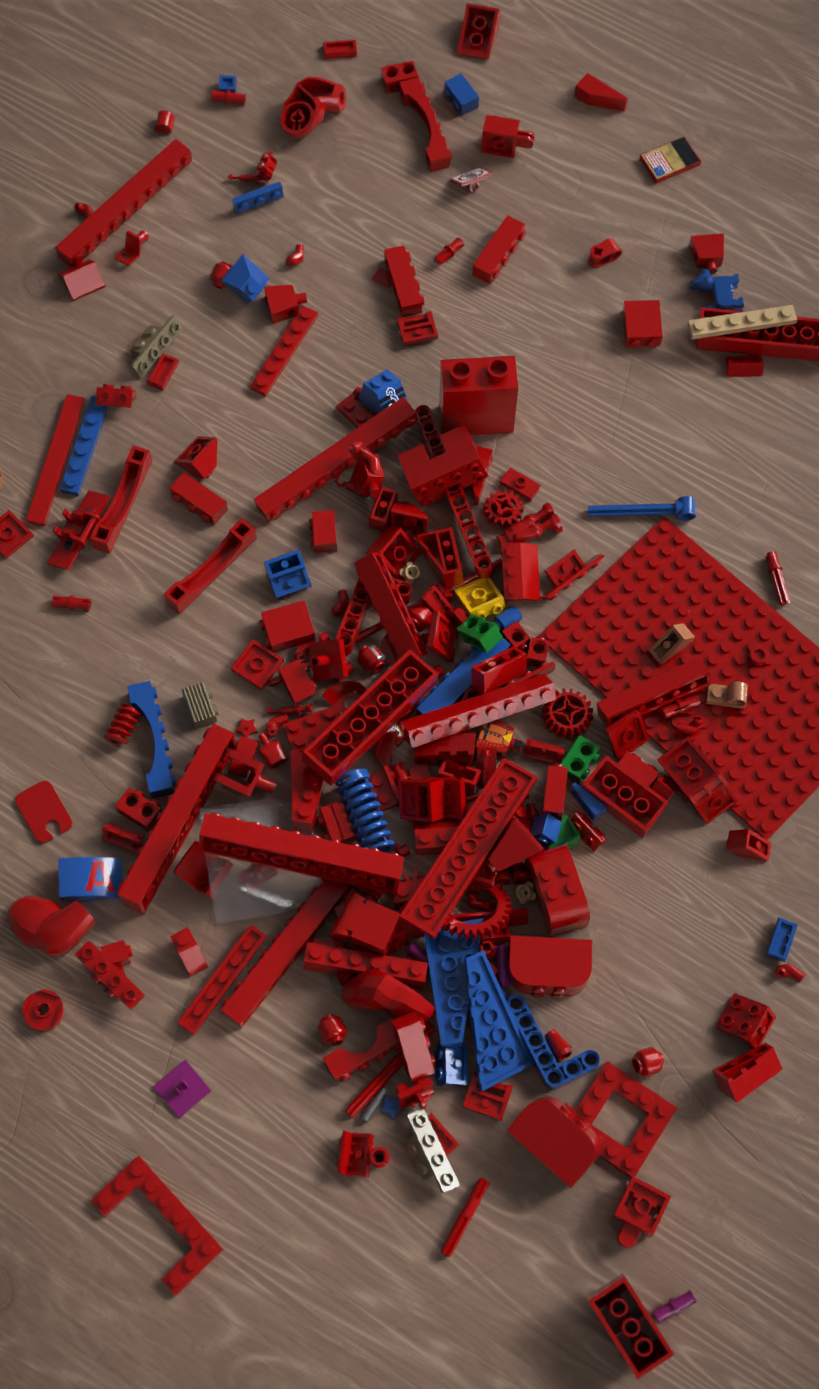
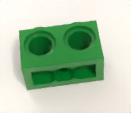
M473 614L456 629L465 643L486 653L503 638L499 632L500 628L495 622H489L483 617Z
M579 735L561 765L568 768L567 778L579 784L581 779L585 780L590 773L588 768L591 763L595 765L600 757V754H598L600 747ZM587 750L590 755L584 756L581 751ZM571 766H578L580 771H573Z

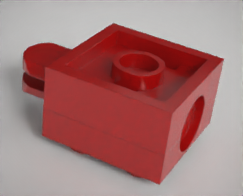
M486 114L482 131L481 153L515 158L517 147L528 149L533 147L535 134L519 130L520 120Z
M632 1176L612 1218L622 1223L617 1233L618 1243L622 1247L631 1248L637 1243L641 1233L651 1238L659 1225L671 1196Z

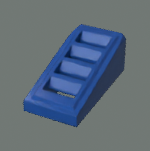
M577 783L572 784L570 793L592 821L606 813L607 807Z

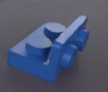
M467 1043L443 1048L441 1044L436 1045L434 1056L436 1059L435 1079L437 1080V1086H467Z

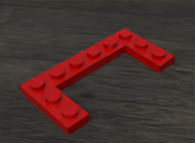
M138 1155L91 1201L106 1217L137 1187L145 1194L193 1248L161 1279L172 1293L177 1296L224 1249Z

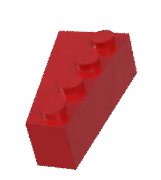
M291 751L292 830L298 831L301 834L312 835L326 781L302 761V752Z

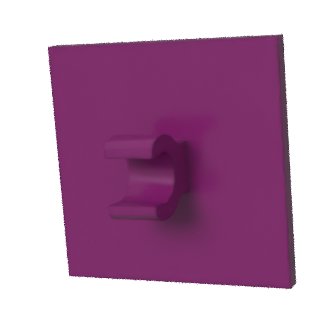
M186 1060L153 1086L179 1119L211 1092L210 1088Z

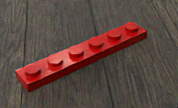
M302 305L251 383L250 390L265 397L268 395L317 319V311Z
M250 924L177 1022L181 1027L194 1036L267 939V935Z

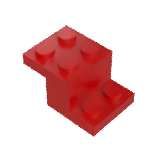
M431 776L421 780H398L400 819L434 822L443 818L464 819L466 816L465 779Z

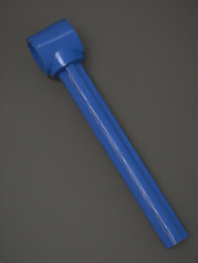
M690 496L680 497L674 504L588 506V517L674 514L681 521H690L696 517L695 499Z

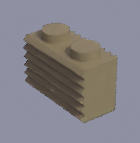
M204 682L182 689L195 729L217 722L216 715H219L216 705H211L210 699L213 696L210 688H205Z

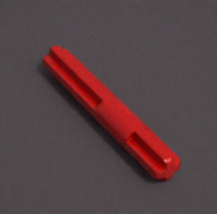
M483 1178L478 1179L441 1249L443 1255L447 1257L452 1256L489 1186L487 1180Z

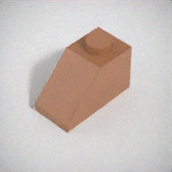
M684 623L676 624L648 651L659 664H663L682 651L695 636Z

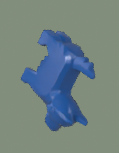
M702 269L700 275L690 282L693 285L689 289L712 293L714 304L705 308L743 311V297H739L738 300L732 298L733 289L738 288V274L713 277L707 269Z

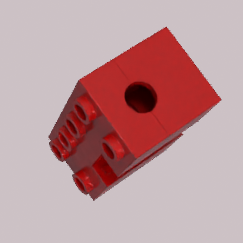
M465 424L440 435L446 452L431 459L423 444L398 455L410 489L421 507L431 505L433 502L447 496L445 489L461 483L463 488L489 477L476 444Z

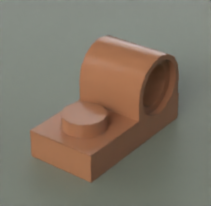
M731 682L729 686L711 684L707 689L706 704L745 709L748 685L743 682Z

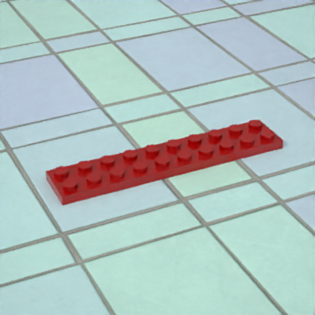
M503 758L401 913L400 919L431 938H436L531 791L538 776Z

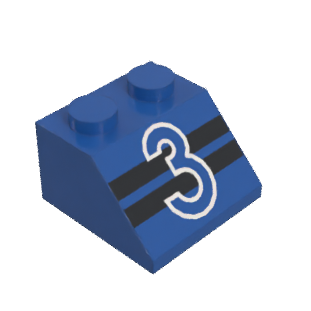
M388 369L364 382L359 395V399L376 414H379L402 397L407 400L401 380Z

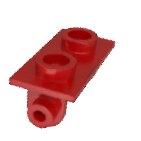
M273 149L268 154L265 152L260 157V163L256 167L255 178L258 175L265 181L272 178L273 171L277 165L276 158L272 156Z
M527 739L523 757L561 765L565 747Z
M477 747V769L481 770L479 786L484 788L496 770L497 748Z
M575 813L570 819L579 832L580 838L593 852L607 841L605 839L606 836L597 827L590 828L593 822L585 813Z
M109 822L108 825L105 824L103 826L102 832L104 833L101 840L138 853L145 835Z

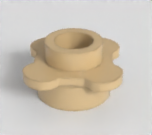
M407 562L406 566L399 570V574L406 579V582L412 584L414 579L420 576V571L412 562Z
M530 881L526 882L525 885H518L516 887V896L521 904H526L527 901H534L537 898V894L533 890L534 885Z

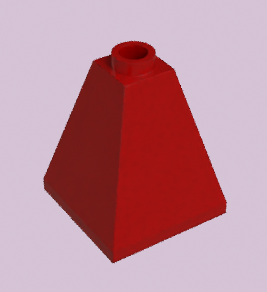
M513 818L488 856L486 865L493 873L496 870L499 872L541 852L544 848L517 818Z

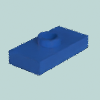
M778 917L766 956L785 963L798 924Z

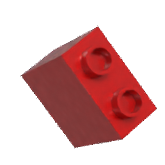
M515 356L441 360L439 390L441 435L463 424L466 425L471 435L514 433L518 397Z

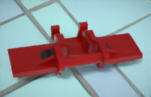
M88 490L77 511L70 513L67 509H64L62 515L67 522L62 530L58 526H54L52 530L60 538V541L49 558L48 565L70 570L80 550L85 548L86 540L92 529L101 519L100 515L110 496Z

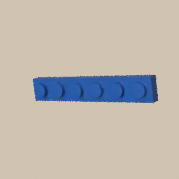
M91 396L60 488L62 493L76 496L80 494L109 407L96 405V396Z

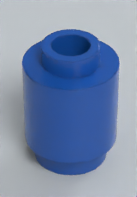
M515 606L507 608L494 617L495 623L500 628L499 632L516 621L520 623L522 619L520 611Z

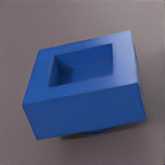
M220 75L219 91L227 92V90H230L232 93H236L237 77Z

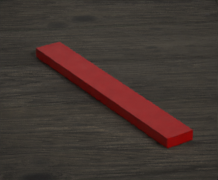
M69 394L66 396L27 515V523L40 526L46 525L85 403L84 397Z

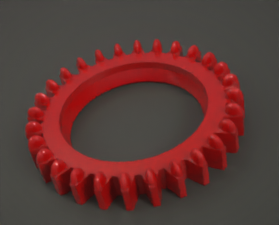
M472 880L466 891L476 890L491 895L497 901V909L490 919L478 924L460 922L450 914L443 925V930L445 932L449 930L450 936L457 932L458 939L465 935L466 941H468L469 936H472L473 940L476 941L477 935H480L481 939L484 940L485 933L491 938L493 936L492 930L498 934L499 927L504 929L505 923L509 922V917L511 916L510 895H507L506 889L502 890L501 884L496 886L495 881L493 887H488L475 883Z

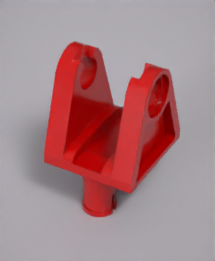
M226 747L225 755L250 766L249 771L251 772L248 779L240 784L217 772L213 775L212 779L249 797L255 787L272 794L276 782L261 776V771L265 764Z

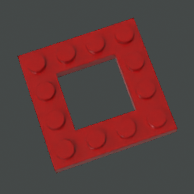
M607 1061L574 1113L579 1118L584 1117L591 1123L590 1128L598 1135L601 1144L599 1157L631 1178L632 1176L635 1177L677 1110V1107ZM612 1092H615L648 1114L628 1148L592 1125Z

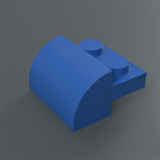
M299 549L264 561L265 571L276 599L312 587Z

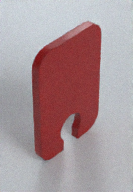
M41 781L17 795L16 804L38 842L47 843L54 839L51 833L46 830L47 824L51 821L59 823V829L62 834L71 829L73 822L50 782Z

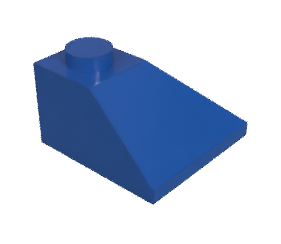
M242 254L221 281L245 303L249 304L263 290L269 277Z

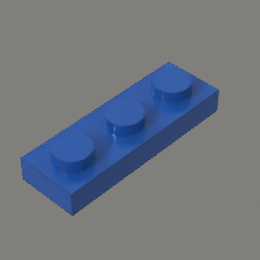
M281 182L232 198L235 213L246 212L249 209L283 198Z

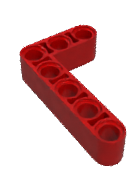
M361 577L357 581L336 639H343L344 644H347L344 645L346 656L352 653L371 603L369 594L364 590V583ZM393 578L399 593H405L400 594L405 605L409 604L412 593L411 585L408 582Z

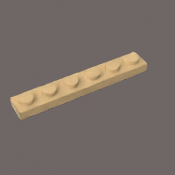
M793 305L689 320L688 328L691 339L796 324L797 317Z

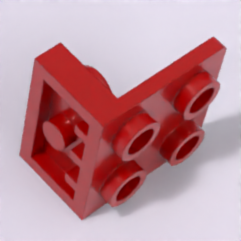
M734 993L717 1022L716 1028L743 1039L750 1049H754L762 1044L776 1016L769 1006Z

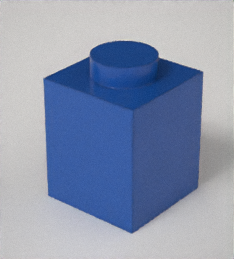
M549 813L535 816L530 833L541 846L554 844L557 841L562 822Z

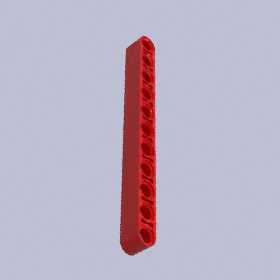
M418 406L415 409L418 426L431 458L437 457L446 452L440 438L441 434L429 406ZM458 483L445 489L477 574L481 578H489L494 572L492 561L462 486ZM476 550H482L479 553H475ZM483 565H488L487 568H481Z

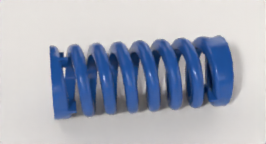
M355 769L344 773L335 782V785L339 787L338 793L342 796V804L346 806L345 812L349 815L348 820L350 824L353 825L352 831L356 834V841L362 848H375L384 853L391 852L395 849L396 845L394 840H386L391 836V831L383 830L388 824L386 820H380L384 817L383 811H376L381 805L380 802L373 801L377 798V794L369 792L373 789V784L368 781L370 776L367 769ZM372 834L367 838H363L364 835ZM377 843L371 847H367V845Z

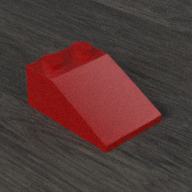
M467 3L457 54L490 59L501 18L499 8Z

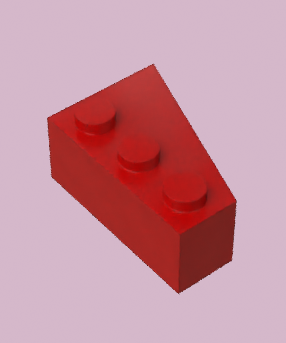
M452 527L416 535L418 549L445 587L465 584Z
M456 733L417 746L414 763L423 764L427 762L428 765L441 766L444 758L458 762L460 766L473 767L476 733Z
M765 1042L712 1071L721 1092L738 1103L780 1072L782 1066L774 1047Z

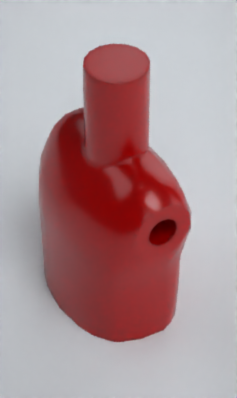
M265 733L258 736L263 744L259 749V753L270 769L277 768L288 760L278 741L270 742Z

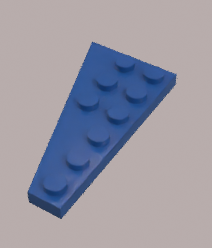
M483 919L464 921L463 923L478 924L482 923ZM442 927L435 939L424 934L441 1046L443 1048L463 1043L469 1008L463 959L478 952L481 937L477 935L476 941H474L473 937L469 936L468 941H466L465 935H462L458 939L457 932L450 936L449 930L445 932Z
M482 950L463 959L479 1091H484L534 1064L485 952Z

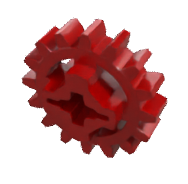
M497 489L496 494L491 492L490 498L486 497V504H484V515L489 516L488 522L494 521V526L501 524V528L504 527V524L510 527L512 522H518V519L522 518L524 507H522L523 500H519L520 495L514 496L513 490L507 493V489H504L503 492Z

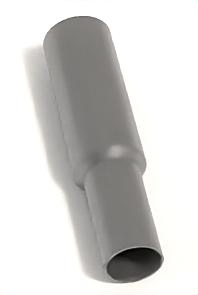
M381 1087L360 1117L363 1121L367 1123L370 1121L381 1104L380 1102L388 1092L387 1089Z

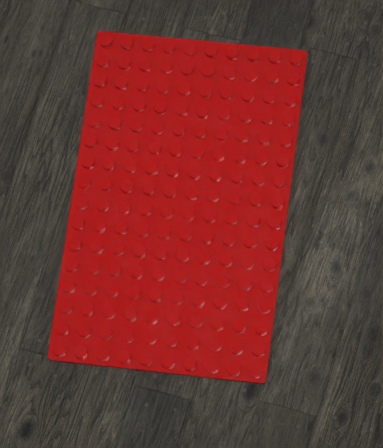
M662 518L540 634V637L550 641V649L605 698L698 657L710 671L711 684L729 686L731 682L746 683L748 689L745 709L706 704L708 686L680 698V700H683L695 694L700 700V706L689 709L682 715L677 714L665 720L661 715L660 708L675 703L673 701L642 715V719L648 736L666 752L687 736L701 752L705 751L709 761L727 781L738 800L730 809L766 840L819 787V647L667 518ZM684 623L695 638L682 651L663 664H659L648 650L673 625ZM755 646H762L768 652V659L762 666H755L748 659L750 650ZM696 716H700L704 720L703 728L694 735L676 732L677 723L688 725Z

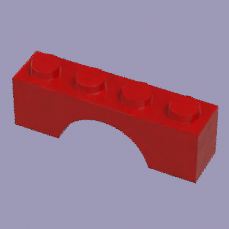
M395 1017L377 1026L376 1042L368 1051L353 1054L340 1047L323 1057V1061L335 1082L341 1081L343 1083L352 1077L351 1074L355 1071L362 1072L370 1066L369 1063L376 1060L379 1062L388 1056L387 1053L391 1050H399L391 1020L396 1019Z

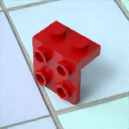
M194 841L174 869V874L201 895L212 897L218 892L222 881L229 876L234 864L214 854L199 851V841Z

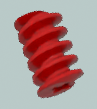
M120 703L122 707L117 709L118 713L114 715L115 720H112L110 723L112 727H108V734L103 736L106 741L121 747V743L128 744L125 737L130 738L132 736L128 730L134 731L135 728L131 724H138L135 717L140 718L142 716L135 708L124 703Z

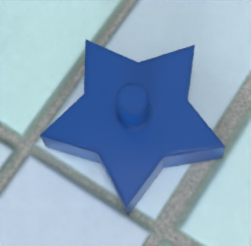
M385 1096L386 1104L381 1111L389 1113L394 1119L397 1112L401 1111L398 1105V1097L389 1098Z

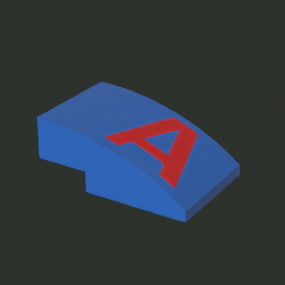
M103 857L59 858V897L62 901L83 900V902L120 899L117 889L123 881L122 859Z

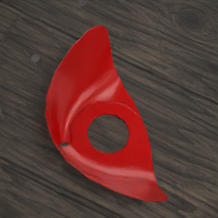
M346 680L330 686L322 695L332 706L337 705L338 710L344 712L347 710L344 705L345 701L349 698H353L356 701L367 689L356 681Z

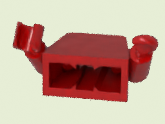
M360 441L352 443L349 452L353 455L360 453L350 481H344L343 484H340L338 482L339 476L335 479V483L339 487L346 486L347 490L362 497L371 496L376 498L381 494L380 487L384 480L379 456L367 449L364 450L363 444Z

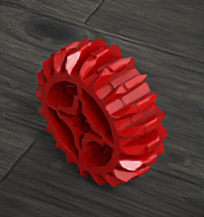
M564 688L562 693L556 690V700L545 703V707H542V712L544 713L542 720H546L544 722L545 727L550 726L549 733L555 730V736H559L560 733L563 739L566 738V735L573 739L574 734L579 737L581 732L586 733L587 727H591L592 723L590 721L594 718L592 715L594 709L590 707L591 701H586L587 696L580 697V691L574 694L572 688L569 692H566ZM563 702L562 708L552 711L556 705ZM565 710H567V712L571 714L570 719L569 716L565 714ZM579 716H583V719L579 723L575 725L572 724L574 719H578Z

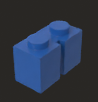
M462 73L444 81V96L451 101L454 110L458 111L461 116L479 108V96Z

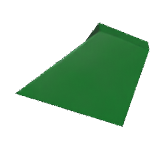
M564 815L557 841L551 844L550 848L566 844L570 850L578 845L580 834L570 818Z

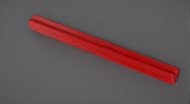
M428 1021L425 1023L426 1029L423 1030L424 1035H427V1037L435 1031L434 1025ZM400 1051L345 1109V1112L351 1118L358 1114L403 1065Z

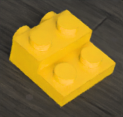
M479 578L454 589L455 595L463 605V609L468 617L473 614L486 619V616L493 613L500 614L506 608L504 597L490 578Z

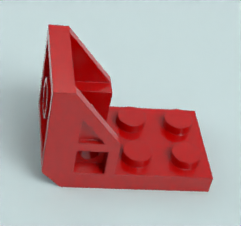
M688 736L657 759L706 824L738 802L721 773Z

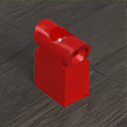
M350 889L343 904L344 912L336 919L329 936L338 940L351 941L374 953L386 956L402 922L400 919L401 913L365 900L360 894Z

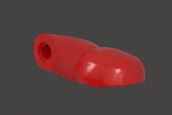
M308 76L297 82L291 95L284 102L280 113L282 129L288 136L293 138L306 137L322 122L324 113L344 111L347 98L345 87L320 77Z
M34 895L23 896L13 902L7 911V921L15 936L26 946L39 949L50 957L69 953L80 943L95 924L94 918L76 900L61 908L58 903Z
M376 968L366 969L349 979L343 985L341 991L342 1000L349 1007L366 1010H384L397 1018L415 1012L418 1018H422L426 1022L431 1019L436 1011L419 993Z

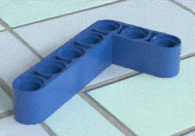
M519 994L511 995L508 998L507 1004L533 1059L534 1066L546 1088L549 1090L559 1089L596 1070L600 1063V1056L594 1050H587L558 1065L525 999ZM517 1001L521 1004V1008L515 1010L510 1006V1003ZM526 1019L530 1022V1026L523 1028L519 1022ZM533 1037L537 1038L540 1042V1045H530L529 1039ZM546 1056L549 1059V1064H540L538 1058ZM588 1056L594 1058L595 1064L592 1066L587 1065L585 1058ZM574 1066L577 1069V1073L574 1075L569 1074L566 1067ZM556 1075L559 1082L556 1084L550 1083L548 1076Z

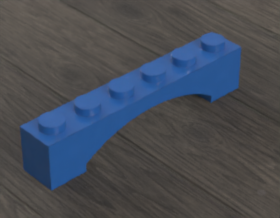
M150 681L129 685L127 688L131 705L146 718L154 735V762L150 773L146 774L151 798L174 794L176 778L175 775L170 773L173 764L171 757H167L166 751L169 750L167 739L163 740L162 733L166 732L163 721L159 722L158 716L162 715L160 705L155 703V698H158L156 687H152Z

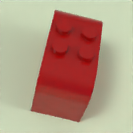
M564 844L543 850L526 858L525 866L531 875L530 881L534 885L533 890L537 894L536 899L549 938L587 927L590 921L589 906L567 845Z
M510 936L508 945L509 983L516 991L523 994H532V997L535 998L552 995V998L563 999L564 996H574L584 990L592 972V940Z
M550 1096L538 1098L525 1107L507 1131L572 1188L597 1160L601 1150L599 1137L590 1128L591 1123L584 1117L579 1118L574 1113L575 1109L570 1104H563L560 1100Z
M623 1273L586 1297L637 1379L675 1355Z

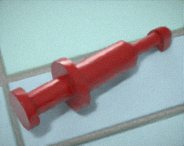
M255 174L228 175L229 180L236 179L244 182H255V184H258V181H265L260 175L255 178Z
M297 703L296 706L281 707L276 710L268 708L267 712L269 714L281 713L282 715L297 714V716H301V712L312 714L313 706L309 704L301 707L300 703Z

